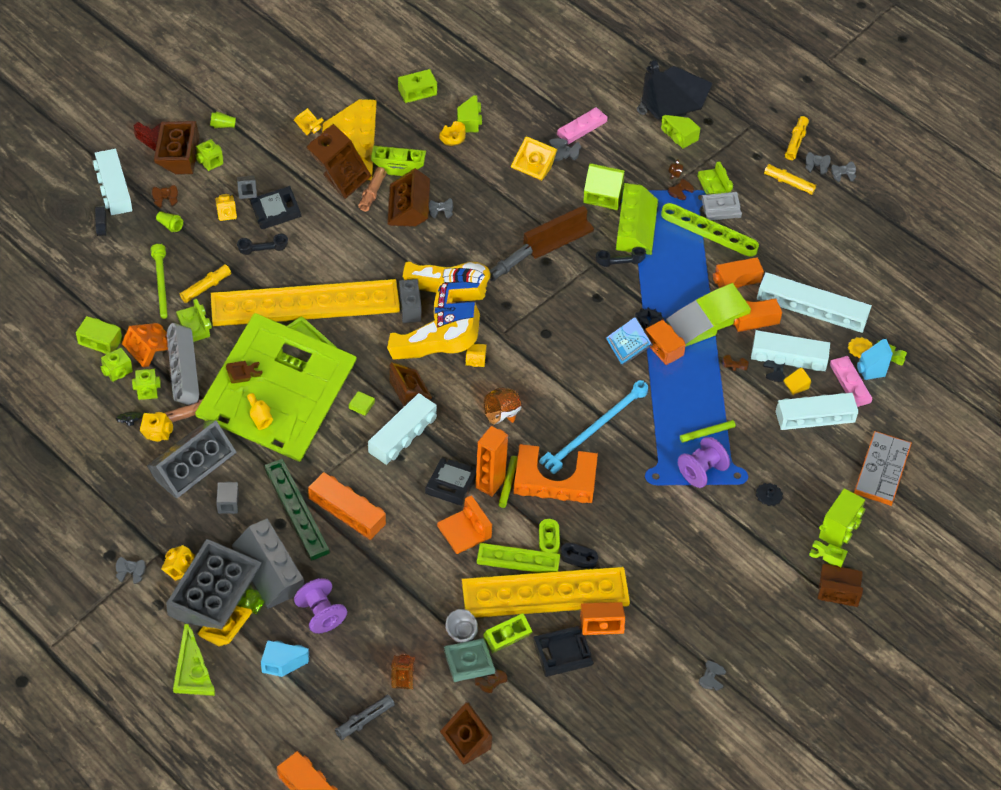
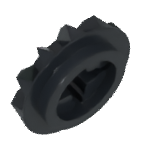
M649 307L647 309L641 308L635 314L644 331L653 324L664 320L662 313L657 312L656 308L654 310L649 309ZM647 316H649V317L651 318L650 323H649V321H648V319H647Z

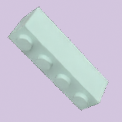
M116 149L96 152V160H93L95 171H99L96 175L98 183H102L100 186L101 194L106 196V198H103L105 208L110 210L111 215L132 211L131 199Z
M756 330L751 359L765 362L770 360L776 364L785 363V365L798 368L826 371L830 343Z
M418 393L368 441V452L386 465L391 460H395L404 447L407 448L416 436L422 434L424 428L429 423L431 424L435 421L437 405Z
M853 393L778 400L776 415L781 430L853 423L856 421L858 414Z

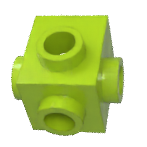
M212 139L196 146V159L208 171L223 165L222 149Z
M122 348L101 357V371L112 382L133 372L131 360Z
M155 369L135 371L136 378L132 379L133 390H137L138 400L158 398L157 388H161L160 376L156 377Z

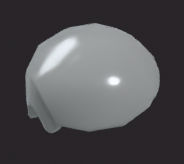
M457 609L446 618V631L456 642H468L478 632L476 618L466 609Z

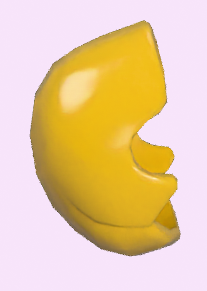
M454 121L451 127L445 125L439 133L440 140L448 146L461 144L466 136L465 125Z

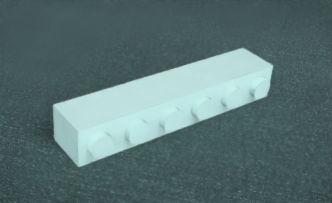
M765 273L757 296V300L760 301L776 298L779 306L861 333H863L872 306L770 273Z

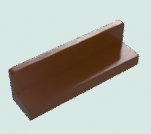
M583 205L525 232L523 245L528 244L529 246L526 249L531 247L533 251L531 255L537 259L593 232L594 227L587 220L588 210Z

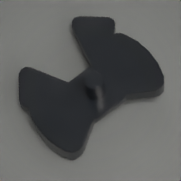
M770 360L764 362L763 367L774 369V372L767 374L766 378L775 382H783L786 378L783 374L785 363L776 364Z

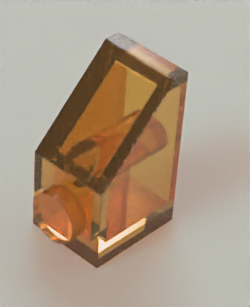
M405 654L400 656L394 655L391 667L392 688L413 690L415 657Z

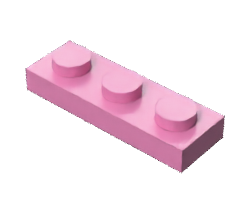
M596 107L559 128L557 135L560 138L566 139L568 144L606 123L607 116Z
M845 356L831 360L830 367L845 393H853L857 407L871 403L873 398L849 357Z

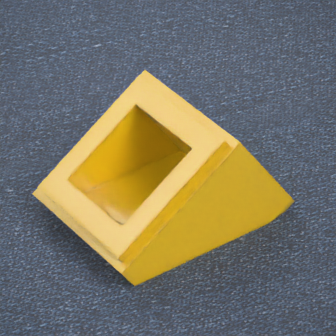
M799 368L785 378L783 382L794 395L809 389L811 379L803 368Z

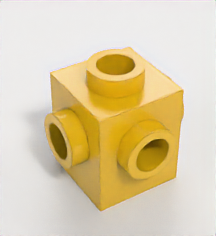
M155 412V414L144 413L140 432L143 436L155 442L169 440L170 433L173 431V423L168 416L162 412Z
M183 545L171 548L165 555L166 559L161 569L174 580L182 579L196 555Z

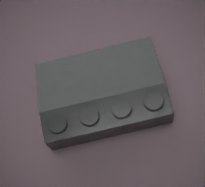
M206 539L166 603L167 615L186 624L223 629L261 567L262 562Z

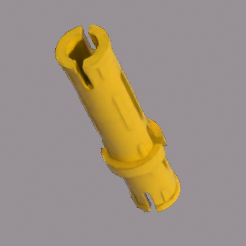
M804 116L798 118L797 125L793 128V135L785 153V158L788 160L796 158L802 138L806 135L809 119Z
M771 164L767 165L764 172L765 175L777 179L778 182L787 183L810 195H813L817 186L788 173L785 169L781 170Z
M224 264L216 271L209 272L205 278L181 292V299L188 303L208 288L218 285L222 279L231 275L229 267Z

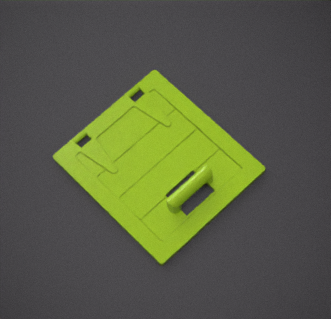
M254 313L196 410L195 416L205 421L216 420L221 428L300 462L352 370L357 357ZM287 343L312 355L308 362L302 361L284 353L283 345ZM246 361L247 366L252 363L259 362L260 365L258 368H254V370L262 371L263 373L261 377L251 376L250 381L231 384L226 365L227 363ZM250 393H254L257 400L264 401L270 407L273 421L265 429L258 430L250 417L249 412L252 406L247 398V395ZM222 416L229 419L228 424L219 421V417ZM274 440L284 443L281 448L272 443Z

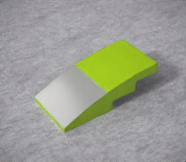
M731 283L681 308L668 317L666 322L679 337L683 338L686 344L685 347L715 336L717 330L733 325L734 319L750 314L751 308L735 285Z

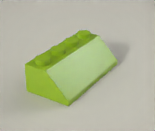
M624 183L616 250L631 252L634 247H642L646 250V254L652 255L658 199L642 185Z

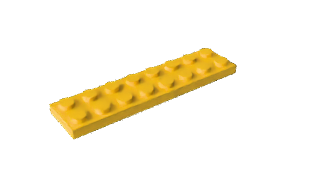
M624 567L462 579L464 608L470 611L475 618L581 610V603L622 602L623 607L630 604Z

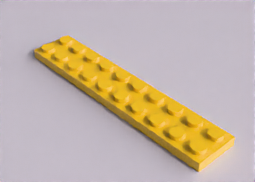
M396 279L211 293L213 326L248 324L254 313L278 322L296 320L301 316L305 319L400 312Z

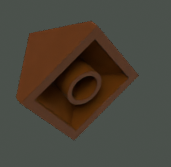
M393 362L389 365L390 383L404 407L418 393L428 400L432 399L417 370Z
M466 702L440 731L463 764H467L491 750L492 734L469 702Z

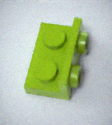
M716 162L715 169L698 171L697 177L706 195L731 193V190H733V183L729 180L726 169L723 168L721 162Z
M197 299L193 300V307L176 311L180 325L191 328L193 342L210 337L209 329H212L209 318L204 316L206 315L203 304L200 305Z

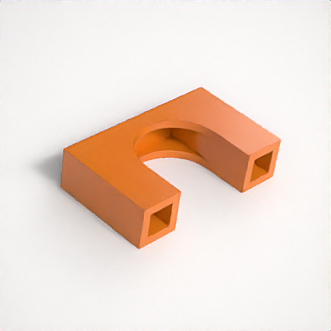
M758 257L716 265L713 280L719 288L733 283L738 289L742 286L761 283L764 270ZM776 298L759 302L746 301L751 308L750 314L734 319L733 323L738 332L780 324L782 310Z
M520 444L514 494L553 498L561 501L570 500L580 503H592L598 453L578 451L577 466L574 474L566 480L553 481L545 478L538 470L539 446Z

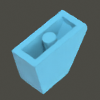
M887 339L881 340L861 354L857 368L864 380L886 377L893 354Z

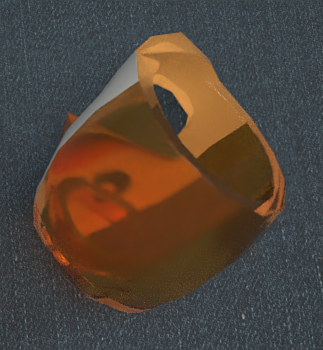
M497 388L488 393L484 399L485 414L493 425L499 424L505 417L513 423L516 414L522 407L520 396L515 390L510 388Z

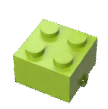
M844 488L825 515L823 525L819 527L821 530L819 538L839 548L844 543L848 544L853 535L851 532L853 529L857 530L861 524V517L865 512V508H863L865 499Z

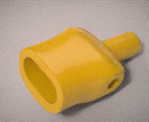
M254 393L247 395L252 406L249 412L250 417L258 430L270 426L273 421L270 407L264 401L257 400Z

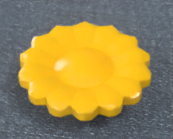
M856 337L851 339L848 349L854 357L860 358L861 354L873 345L868 339Z

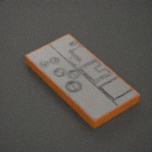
M874 431L854 494L892 506L912 443Z

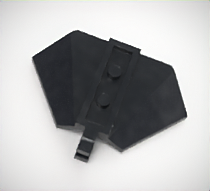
M656 60L650 61L649 64L651 66L646 68L649 73L646 72L644 76L642 103L656 119L660 120L664 115L686 116L689 112L702 109L713 83L676 66L660 72L658 62Z

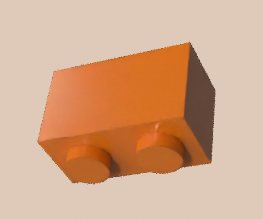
M664 320L645 329L653 344L650 348L665 365L684 356L685 341Z
M622 602L581 603L580 621L583 635L624 634L625 614Z

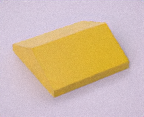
M526 136L511 168L542 181L552 167L557 149Z
M236 606L223 629L203 626L198 635L217 646L229 644L252 614V610Z

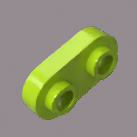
M545 519L539 525V551L557 554L560 546L559 524L553 519Z

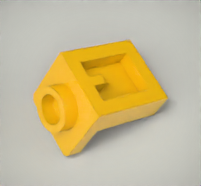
M473 344L467 349V366H485V344Z

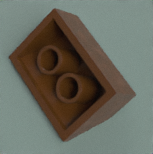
M196 121L161 122L154 157L156 164L174 174H193L196 160L195 155L197 154L196 146L199 143L200 137Z
M416 168L390 184L387 223L390 226L415 227L428 219L430 178Z

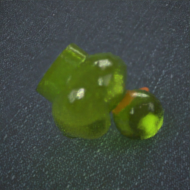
M247 589L245 598L242 596L238 605L251 609L252 613L257 615L265 600L261 599L258 590Z

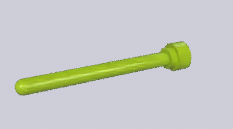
M155 244L151 247V256L156 261L160 317L166 319L168 313L163 267L166 248L162 244Z

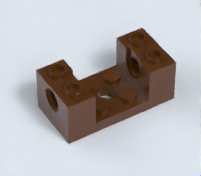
M334 124L326 128L322 134L312 140L306 147L311 156L326 170L323 175L328 183L344 199L371 177L352 141Z

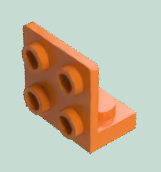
M158 323L129 326L122 345L142 367H149L155 352L168 350L167 332Z
M472 495L465 498L462 511L437 523V527L456 554L492 537V523Z

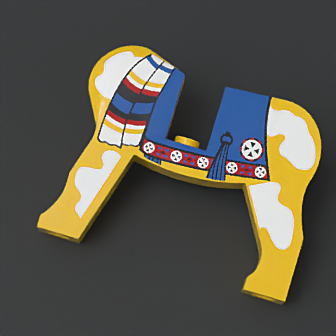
M405 262L404 280L418 279L419 290L436 293L434 302L435 320L409 334L390 333L387 348L392 359L421 358L439 352L459 353L470 348L478 338L480 313L475 302H456L483 300L486 293L485 287H487V282L490 279L489 268L479 262H466L453 267L422 266L412 262Z

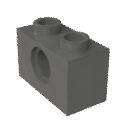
M418 279L399 280L402 322H421Z

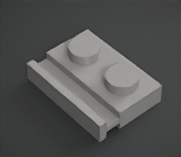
M737 192L702 195L703 209L707 219L741 218L742 212L740 211Z

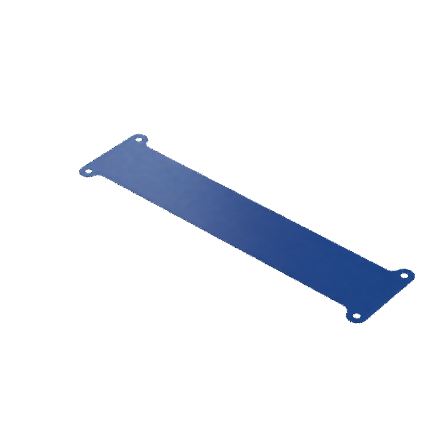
M648 190L658 199L652 255L646 254L645 259L638 263L643 309L649 307L651 310L656 308L657 312L662 313L665 322L668 317L681 308L710 293L703 236L673 224L661 216L662 207L667 203L675 204L700 215V207L703 204L702 200L698 199V196L706 195L705 191L694 190L693 193L683 190L682 192L686 196V200H679L670 196L668 190ZM672 210L665 211L668 214H674ZM688 217L681 218L683 221H690ZM647 316V319H648V321H649V323H650L651 318H650L649 316ZM716 335L685 347L684 356L668 365H665L649 347L647 349L658 463L655 467L646 471L645 478L647 482L652 485H691L679 470L678 458L684 453L692 455L697 449H701L700 443L703 438L712 437L720 442L727 451L730 458V466L725 471H720L714 467L708 469L705 472L707 475L706 485H740L745 483L748 479V473L743 468L734 465L731 459L728 430L683 443L680 441V435L727 422ZM657 473L660 478L655 480L652 478V475ZM734 473H740L741 478L736 479Z

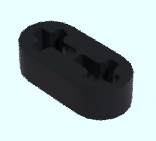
M95 206L97 236H107L105 206Z
M566 543L561 548L560 556L564 562L588 570L597 566L598 554L596 551L574 543ZM588 557H591V558H592V559L590 560V562H589V561H586V559H588Z

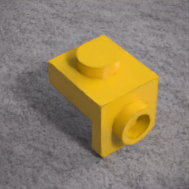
M308 108L294 119L307 136L312 132L314 134L322 128L321 124L324 121L322 118L317 120Z
M222 194L215 198L220 221L237 218L233 195Z

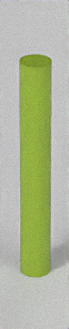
M734 420L680 435V441L683 443L735 428L736 425Z
M511 456L499 501V507L505 508L507 505L518 457Z

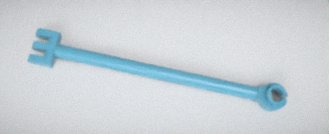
M639 380L634 383L631 393L556 455L553 456L548 452L539 460V463L541 465L545 464V468L548 470L551 468V473H557L563 466L561 460L635 398H642L647 395L648 385L646 382Z

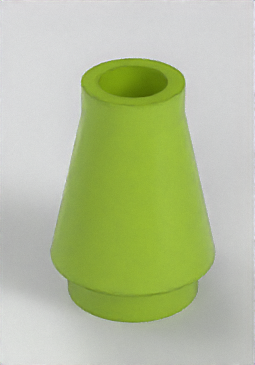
M218 111L216 113L212 112L210 126L214 128H235L236 117H231Z
M160 211L156 216V220L171 232H178L183 227V219L179 215Z

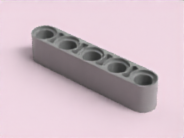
M172 323L167 330V343L173 399L186 405L195 404L199 399V388L191 328Z

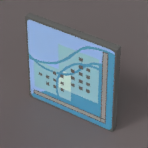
M636 316L605 337L622 366L653 345Z

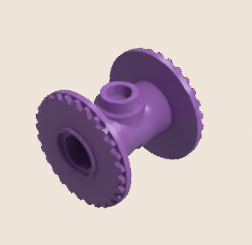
M712 437L703 438L700 443L701 449H697L692 455L684 453L678 458L677 463L683 477L697 488H702L707 484L705 472L708 469L714 467L720 471H725L730 466V458L727 451L720 442Z
M318 578L306 583L297 591L294 597V602L298 607L310 606L315 616L311 619L309 628L315 634L331 631L339 626L347 615V609L344 605L330 604L327 595L332 589V584L326 578Z

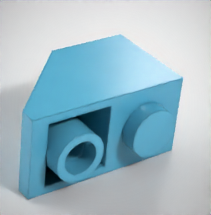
M267 641L261 660L262 673L281 677L287 675L309 662V649L301 645L284 644L281 641Z

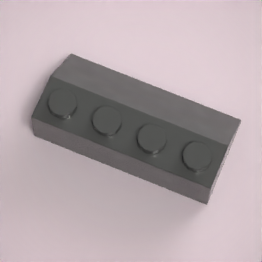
M206 420L149 463L147 467L155 480L172 496L178 498L237 452L216 420Z
M268 518L249 526L232 545L234 551L262 562L252 583L267 609L295 597L297 591L304 585L302 575Z

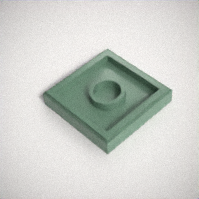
M484 638L444 646V653L454 682L495 674V668Z

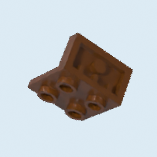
M823 564L817 599L858 607L863 592L861 587L862 571Z

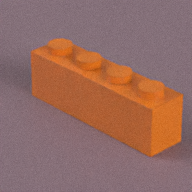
M490 426L478 441L476 488L493 497L505 481L508 434L493 426Z
M323 472L308 487L310 500L369 540L386 525V513L383 509L375 507L365 497H360L354 493L349 486L339 483L334 476H329Z
M298 751L277 766L279 779L290 790H338L335 786H330L326 782L323 773L319 770L316 771L312 767L309 758L305 755L302 756Z

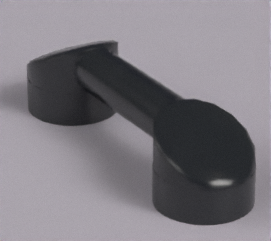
M279 233L274 236V242L252 244L250 239L241 238L237 242V249L244 255H249L253 251L269 249L282 251L288 245V237L285 234Z
M634 247L629 256L610 257V253L605 250H600L596 253V261L604 267L622 263L638 264L646 257V250L642 247Z

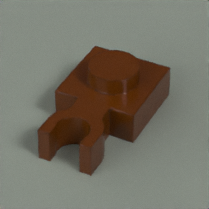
M246 361L227 363L226 370L231 384L250 381L251 376L261 377L263 372L254 370V368H258L260 363L255 362L247 366Z

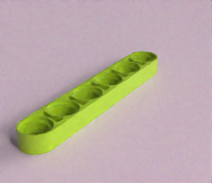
M667 203L662 207V218L743 255L750 257L757 254L759 244L748 236L675 204ZM672 210L674 214H668L665 211ZM688 217L690 221H683L681 218ZM703 224L706 228H699L697 225ZM719 231L722 235H715L713 232ZM735 238L738 240V242L734 243L731 242L729 239ZM751 245L755 249L749 250L746 248V246Z

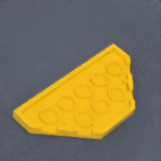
M359 99L325 121L322 133L332 124L337 126L352 141L371 174L368 180H371L373 176L371 155L375 139L376 100Z

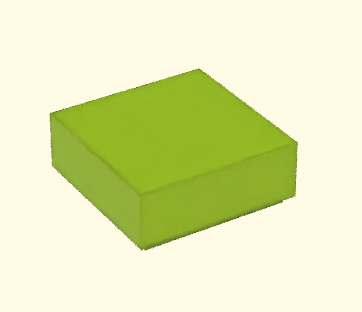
M358 391L349 403V409L366 416L374 405L375 398Z

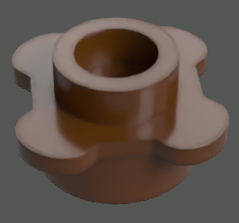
M676 159V162L671 163L669 167L670 179H673V177L679 178L681 175L683 164L679 163V159Z

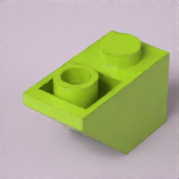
M473 95L457 108V122H462L465 125L466 132H478L479 125H482V115H478V113H481V102H477V95Z
M662 116V131L682 149L699 140L700 127L690 118Z

